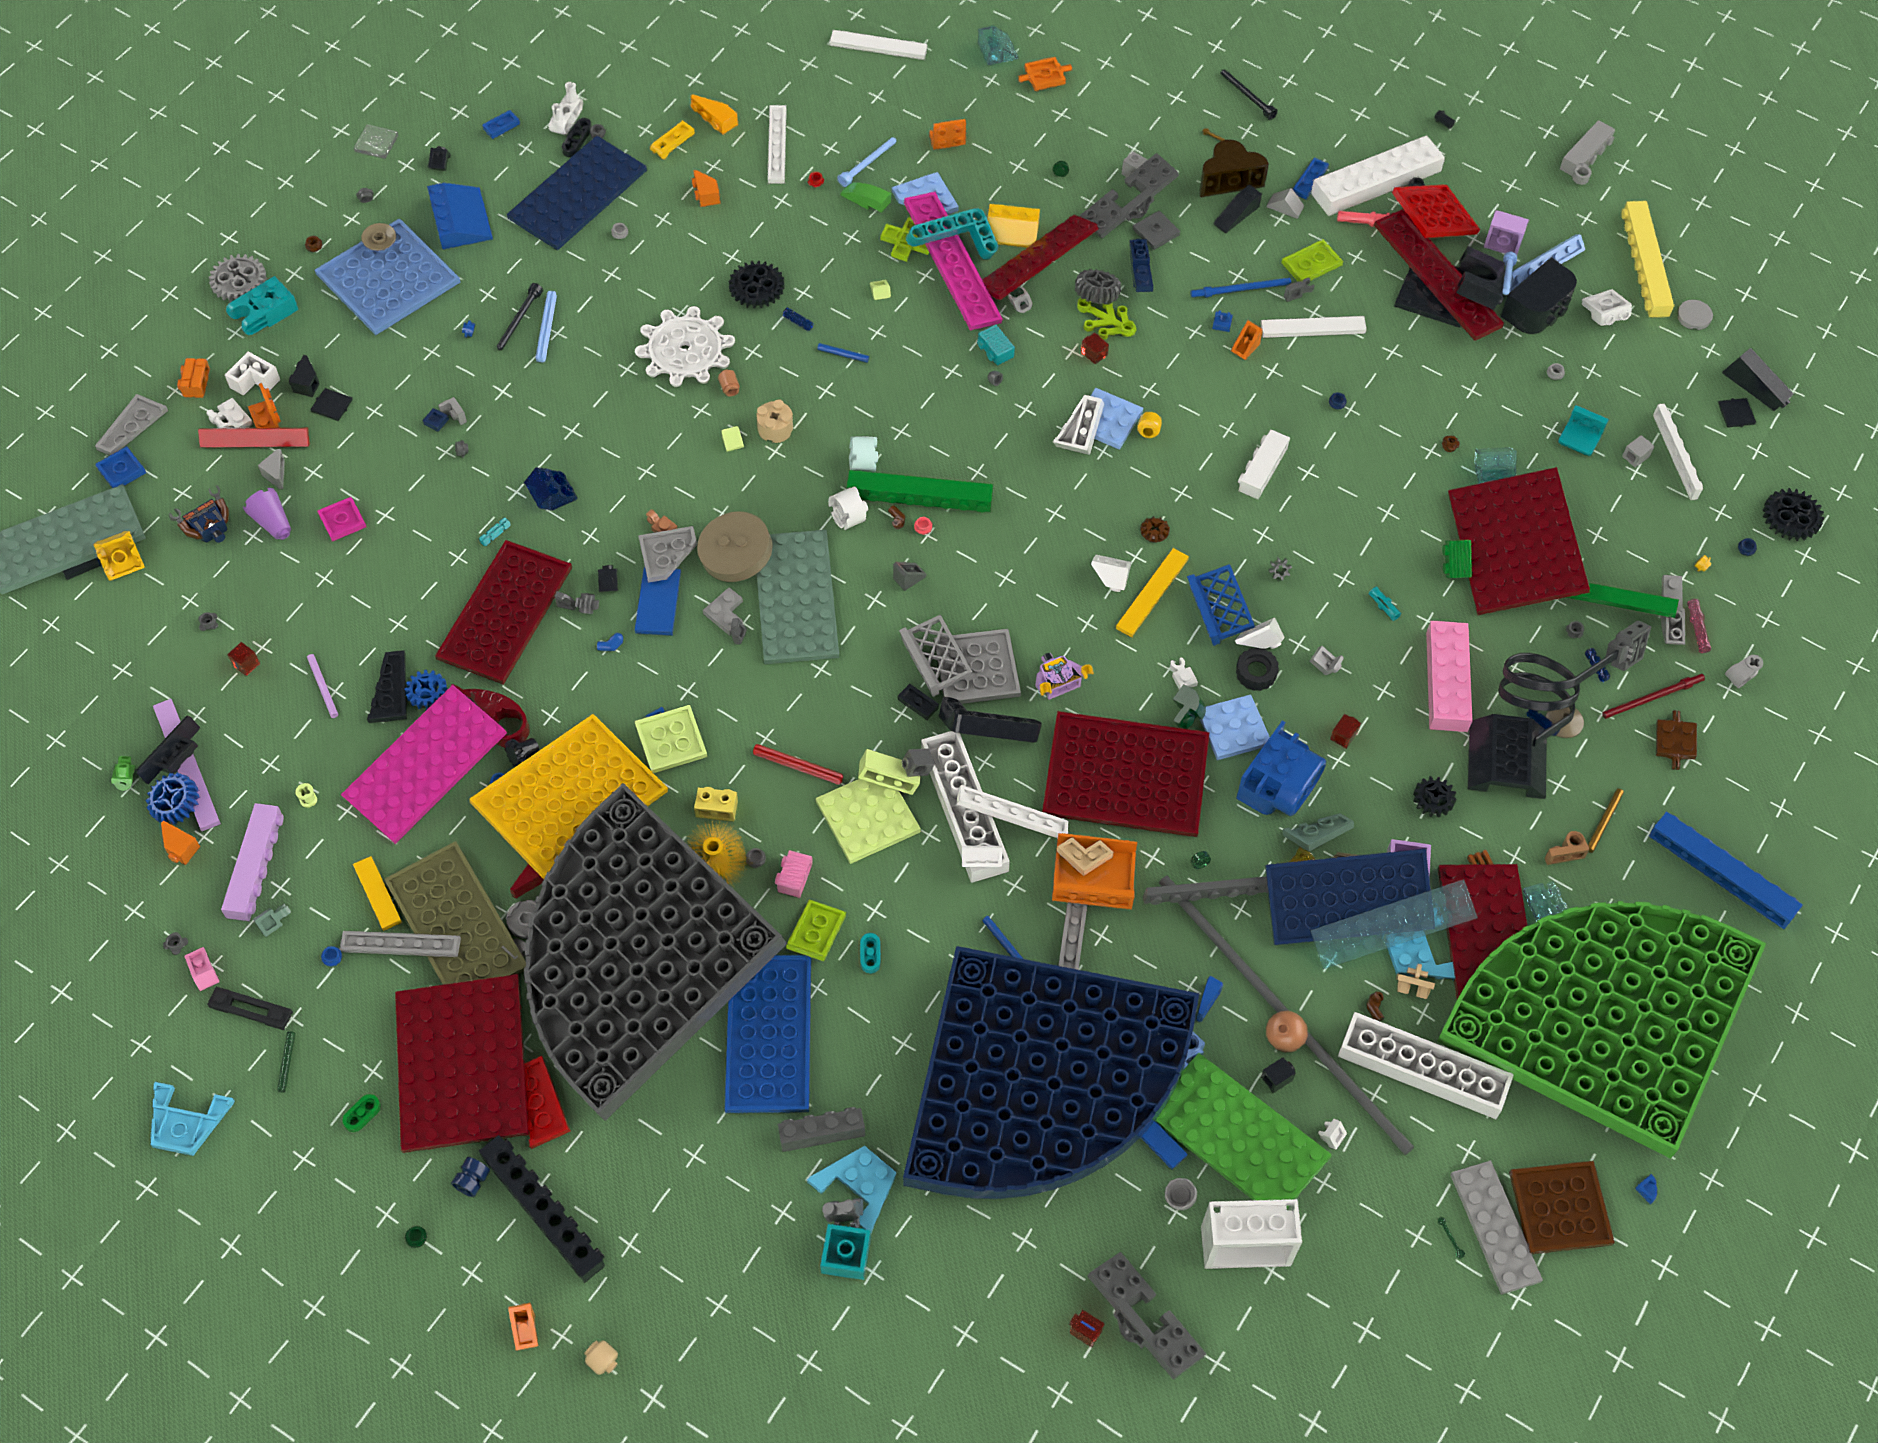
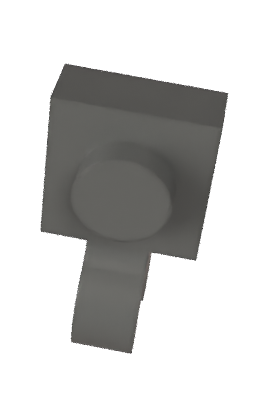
M1310 278L1287 285L1284 293L1286 302L1302 297L1303 293L1312 292L1314 284L1308 285L1310 284Z

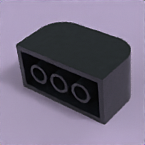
M1552 257L1549 258L1507 295L1500 317L1521 332L1527 334L1542 332L1548 326L1551 327L1559 316L1563 317L1567 312L1577 284L1576 276Z

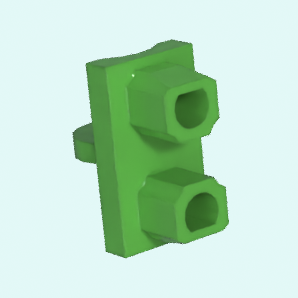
M119 756L118 764L114 766L111 784H114L121 791L128 790L132 786L136 765H131V756Z

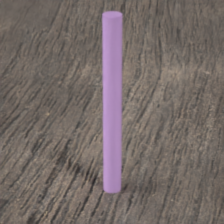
M310 654L307 656V659L331 718H336L338 712L314 654Z

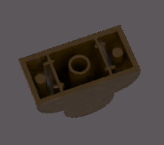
M1227 139L1218 142L1214 147L1212 158L1208 159L1203 165L1199 188L1200 197L1242 191L1249 184L1255 189L1265 187L1269 166L1267 159L1260 153L1247 152L1245 146L1236 140Z

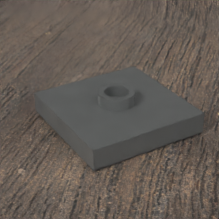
M1160 211L1133 225V230L1142 239H1146L1147 244L1153 250L1180 235V230Z

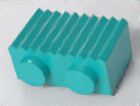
M997 324L978 333L977 344L981 350L984 349L990 361H994L996 365H999L1014 357V345L1003 334L1001 329L997 327Z

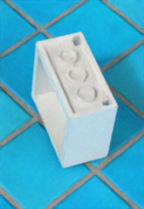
M1297 1199L1209 1202L1201 1225L1205 1269L1291 1266L1302 1244ZM1213 1208H1220V1213H1215Z

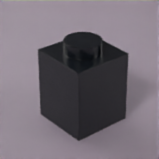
M1282 1057L1263 1069L1261 1078L1272 1093H1275L1293 1081L1296 1074L1295 1068L1291 1062H1287Z

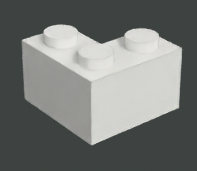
M249 351L225 374L229 387L243 396L255 384L259 386V383H262L264 389L268 388L270 391L280 381L275 366Z

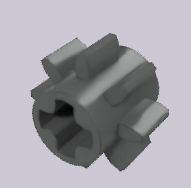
M1277 557L1275 562L1270 561L1272 568L1268 569L1269 573L1274 572L1273 579L1280 577L1283 581L1286 575L1290 576L1288 569H1291L1292 566L1290 564L1286 565L1287 558L1282 561ZM1282 565V571L1278 572V566Z
M581 593V597L576 598L575 607H579V612L593 614V610L598 609L599 600H595L594 594Z

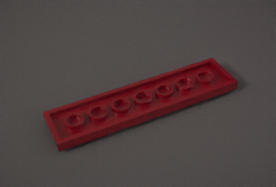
M1075 214L1070 216L1066 221L1021 251L989 276L983 278L982 281L990 296L998 300L1003 299L1096 232L1098 225Z

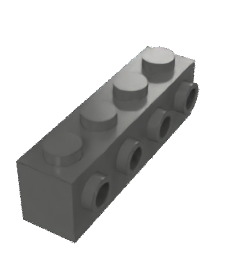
M855 1107L846 1108L841 1112L828 1111L820 1116L807 1115L799 1120L786 1119L782 1123H778L782 1152L865 1136L862 1110Z

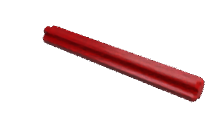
M756 744L753 748V754L838 785L843 781V774L759 744Z

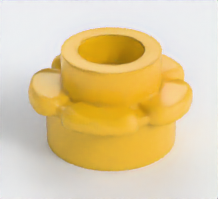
M1703 555L1694 565L1698 569L1697 571H1706L1712 564L1710 562L1711 557L1708 558Z

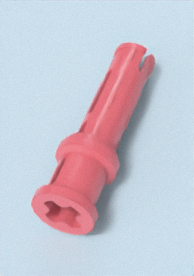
M1338 210L1337 222L1364 223L1373 227L1375 221L1390 215V213L1379 214L1375 213V211L1359 213Z

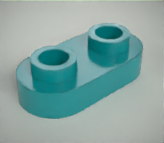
M867 933L860 940V965L866 973H875L881 966L880 938L874 933ZM868 944L874 945L871 948L867 947ZM873 962L874 965L868 966L867 963Z

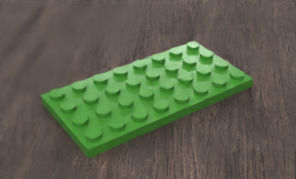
M1200 1053L1182 1071L1174 1092L1163 1111L1155 1120L1167 1133L1253 1201L1296 1199L1331 1158V1153Z

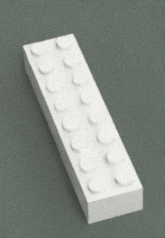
M1426 135L1314 179L1311 194L1326 214L1330 216L1338 213V210L1343 211L1391 192L1394 187L1406 186L1414 177L1423 179L1441 172L1445 157Z
M950 731L922 739L921 749L929 748L935 762L930 776L961 857L962 846H1002V867H965L971 883L1009 872L1010 861L993 817L957 805L958 789L961 785L982 792L960 733Z
M1354 1012L1338 1054L1340 1058L1494 1119H1497L1502 1111L1514 1075L1357 1012Z

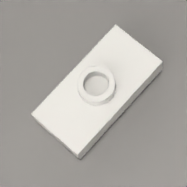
M962 846V867H1002V846Z

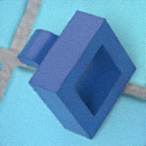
M1220 310L1216 312L1212 329L1229 332L1233 314L1230 312L1222 313Z

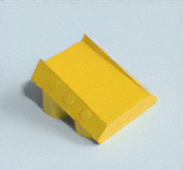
M123 531L93 544L109 581L145 567L130 531Z

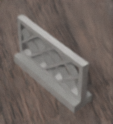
M941 615L909 630L906 627L899 630L901 639L932 697L940 694L939 690L973 675L971 668ZM938 622L942 625L940 631L931 630L932 625ZM919 631L925 632L923 639L915 638L913 634ZM928 634L937 635L935 643L926 641ZM941 637L949 638L947 646L938 644ZM924 645L933 647L930 654L922 652ZM936 648L945 650L943 657L934 655ZM949 651L957 653L955 660L946 658ZM932 659L941 661L938 668L930 666ZM944 662L953 664L951 671L942 669ZM957 665L963 666L966 669L961 674L954 672ZM940 673L949 675L946 681L939 683L938 677Z

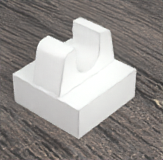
M1333 1119L1332 1122H1325L1326 1131H1319L1318 1134L1322 1140L1327 1142L1330 1148L1336 1150L1347 1133L1341 1121Z

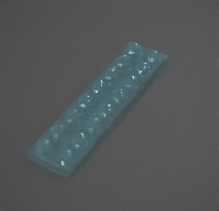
M1463 879L1310 930L1322 967L1326 969L1478 917Z

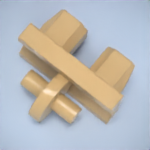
M1417 964L1416 969L1408 967L1407 973L1413 974L1414 978L1401 974L1396 976V980H1398L1397 992L1408 994L1410 985L1415 984L1418 985L1416 996L1424 999L1428 998L1431 989H1434L1435 983L1419 979L1420 976L1425 978L1428 976V972L1421 970L1422 964Z

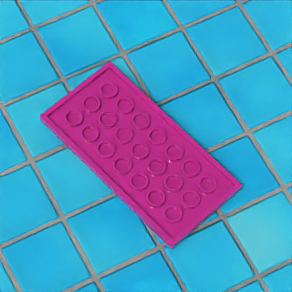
M452 685L341 795L396 844L507 732Z

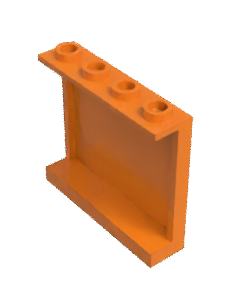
M1058 833L1057 846L1073 837L1082 847L1087 849L1101 840L1113 851V857L1083 876L1057 852L1056 848L1052 901L1132 910L1137 842Z

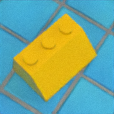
M990 204L987 220L997 244L1028 248L1036 242L1040 209Z

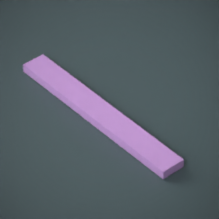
M172 699L153 705L165 738L181 722ZM192 754L181 764L178 773L190 777L199 789L198 794L200 798L196 800L199 805L194 806V814L201 831H205L221 823L194 754Z

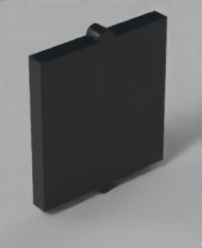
M324 388L310 410L316 414L339 421L344 412H347V408L353 398Z
M1731 398V400L1718 402L1727 428L1756 424L1747 398Z

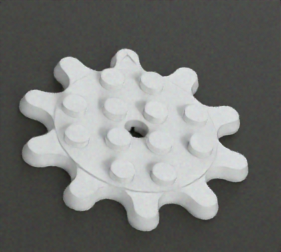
M695 306L690 307L683 317L675 316L671 310H664L661 312V319L663 320L661 325L655 327L647 324L641 327L642 335L647 337L649 342L636 347L635 354L639 358L652 359V363L646 368V373L650 377L667 373L670 375V383L673 387L681 386L683 379L686 377H695L701 384H706L710 379L708 370L711 367L725 369L730 363V359L724 356L721 351L732 347L735 343V338L732 335H721L718 333V330L724 323L723 318L714 316L710 320H702L699 316L700 309ZM684 345L689 346L688 350L682 349L681 347Z

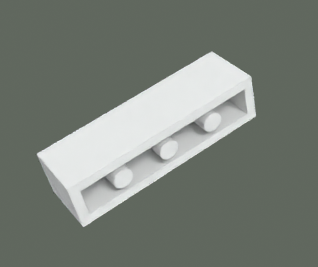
M1271 429L1268 435L1263 436L1260 442L1261 447H1257L1253 454L1254 459L1252 461L1249 460L1245 468L1247 471L1239 477L1240 492L1259 499L1288 449L1290 437Z

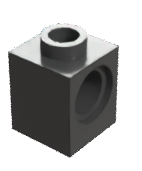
M929 748L909 749L901 761L908 777L928 776L935 765Z

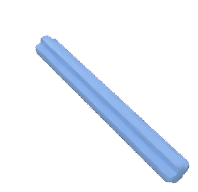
M555 291L547 292L536 352L537 362H545L557 298Z

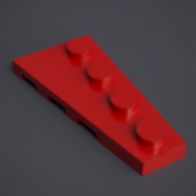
M542 1056L525 1063L528 1129L530 1134L529 1147L531 1149L570 1132L545 1059Z

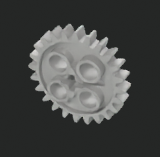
M237 254L236 258L230 255L229 260L224 257V262L218 261L219 266H213L214 271H210L211 276H209V284L213 293H216L218 298L222 297L223 300L228 298L229 302L239 298L267 280L263 264L259 263L258 259L254 260L253 256L247 258L246 254L243 257Z

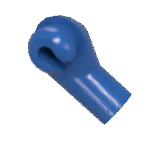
M615 633L607 642L598 641L597 650L615 651L623 643V635Z

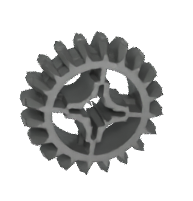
M1089 269L1077 275L1075 291L1078 296H1081V299H1086L1087 302L1091 301L1099 305L1101 303L1106 305L1116 301L1119 297L1121 282L1114 274H1109V272H1104L1103 270Z

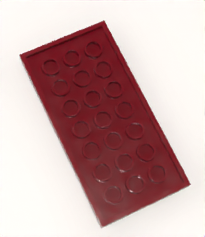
M505 540L435 655L436 660L504 685L553 602L556 592L560 590L570 573L572 564Z
M1517 864L1438 866L1457 999L1481 963L1505 940L1528 926Z

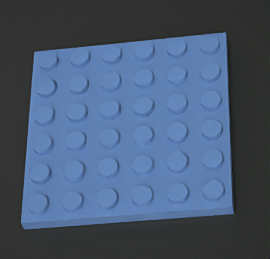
M400 218L389 224L396 232V240L389 248L374 251L366 248L361 241L315 269L316 275L375 336L461 282L460 278Z

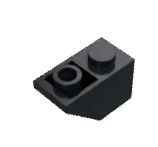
M303 355L301 360L298 361L294 373L289 378V384L293 393L313 397L320 383L307 355Z

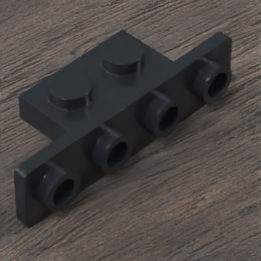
M187 715L135 770V773L144 783L150 784L161 771L174 773L179 770L181 764L198 747L190 739L200 730L199 725Z

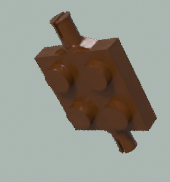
M1674 710L1672 711V720L1658 719L1656 722V756L1672 759V769L1675 770L1676 767V770H1679L1680 760H1695L1697 757V723L1680 721L1681 712Z

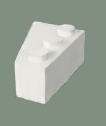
M1084 395L1068 422L1064 424L1063 429L1057 438L1054 439V445L1090 455L1104 407L1103 400Z

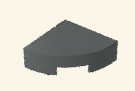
M556 592L555 600L557 607L570 610L576 609L574 599L562 592Z
M733 618L731 635L735 644H741L747 628L739 618Z

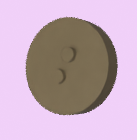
M730 512L715 518L704 528L698 540L697 551L705 570L712 577L725 582H737L748 579L761 571L770 559L773 546L769 531L760 518L747 512Z

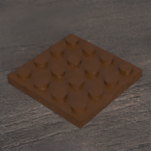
M1594 1161L1511 1169L1509 1171L1524 1237L1531 1254L1612 1246L1615 1243Z

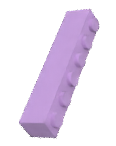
M257 803L254 805L221 908L226 918L250 921L251 915L256 911L255 902L257 896H260L262 891L261 883L267 875L268 861L272 859L273 844L278 840V828L283 823L284 817L278 806Z

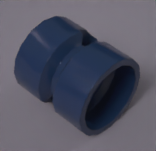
M467 1157L460 1167L462 1172H458L455 1175L451 1185L459 1192L474 1198L481 1188L479 1183L485 1181L490 1173V1169L480 1161Z

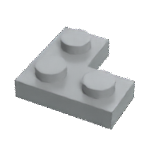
M728 588L703 610V614L730 636L732 619L739 618L732 611L743 602V599L731 588Z

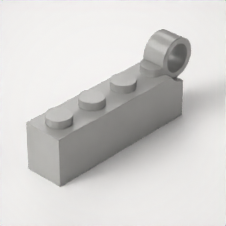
M1598 120L1563 157L1560 170L1571 175L1575 183L1580 185L1587 184L1591 176V169L1588 166L1596 161L1598 155L1603 154L1607 145L1610 146L1615 138L1613 137L1615 129Z

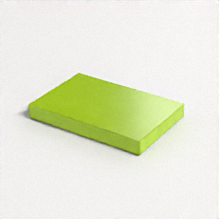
M1322 239L1283 258L1281 263L1299 282L1305 278H1310L1311 281L1342 266L1343 260Z
M809 899L787 942L786 949L824 961L846 917V912Z

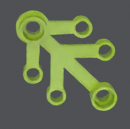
M1078 299L1077 308L1080 312H1089L1101 319L1086 320L1084 322L1085 331L1091 332L1094 330V327L1115 326V328L1099 329L1098 337L1102 340L1107 339L1109 335L1121 334L1125 337H1131L1136 333L1134 322L1128 319V309L1126 306L1122 305L1117 308V315L1121 317V322L1115 317L1113 302L1106 305L1102 303V307L1106 309V314L1091 306V301L1087 302L1086 299Z

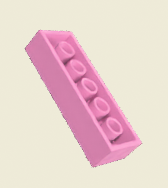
M1430 621L1426 632L1429 729L1468 732L1472 723L1468 623Z

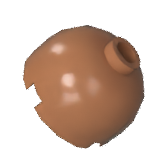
M1280 1011L1274 1014L1268 1020L1266 1026V1037L1269 1043L1275 1049L1285 1053L1294 1052L1305 1044L1308 1036V1027L1303 1018L1291 1011Z

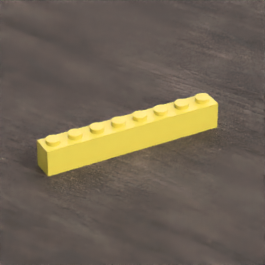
M1647 201L1626 202L1625 208L1622 209L1621 217L1625 221V231L1628 233V244L1631 245L1632 249L1631 256L1635 260L1634 267L1635 271L1638 272V283L1641 284V295L1645 300V310L1648 311L1649 317H1670L1674 303Z

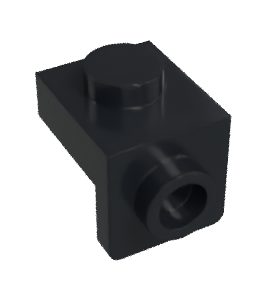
M613 565L602 566V569H598L599 592L618 591V569H613Z

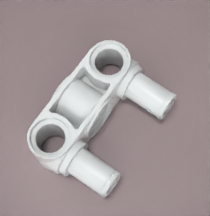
M572 82L565 84L566 95L559 105L558 103L552 105L553 116L549 123V130L552 132L567 135L582 111L583 100L576 94V84Z

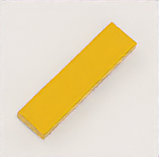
M372 856L354 863L353 866L383 931L402 923Z

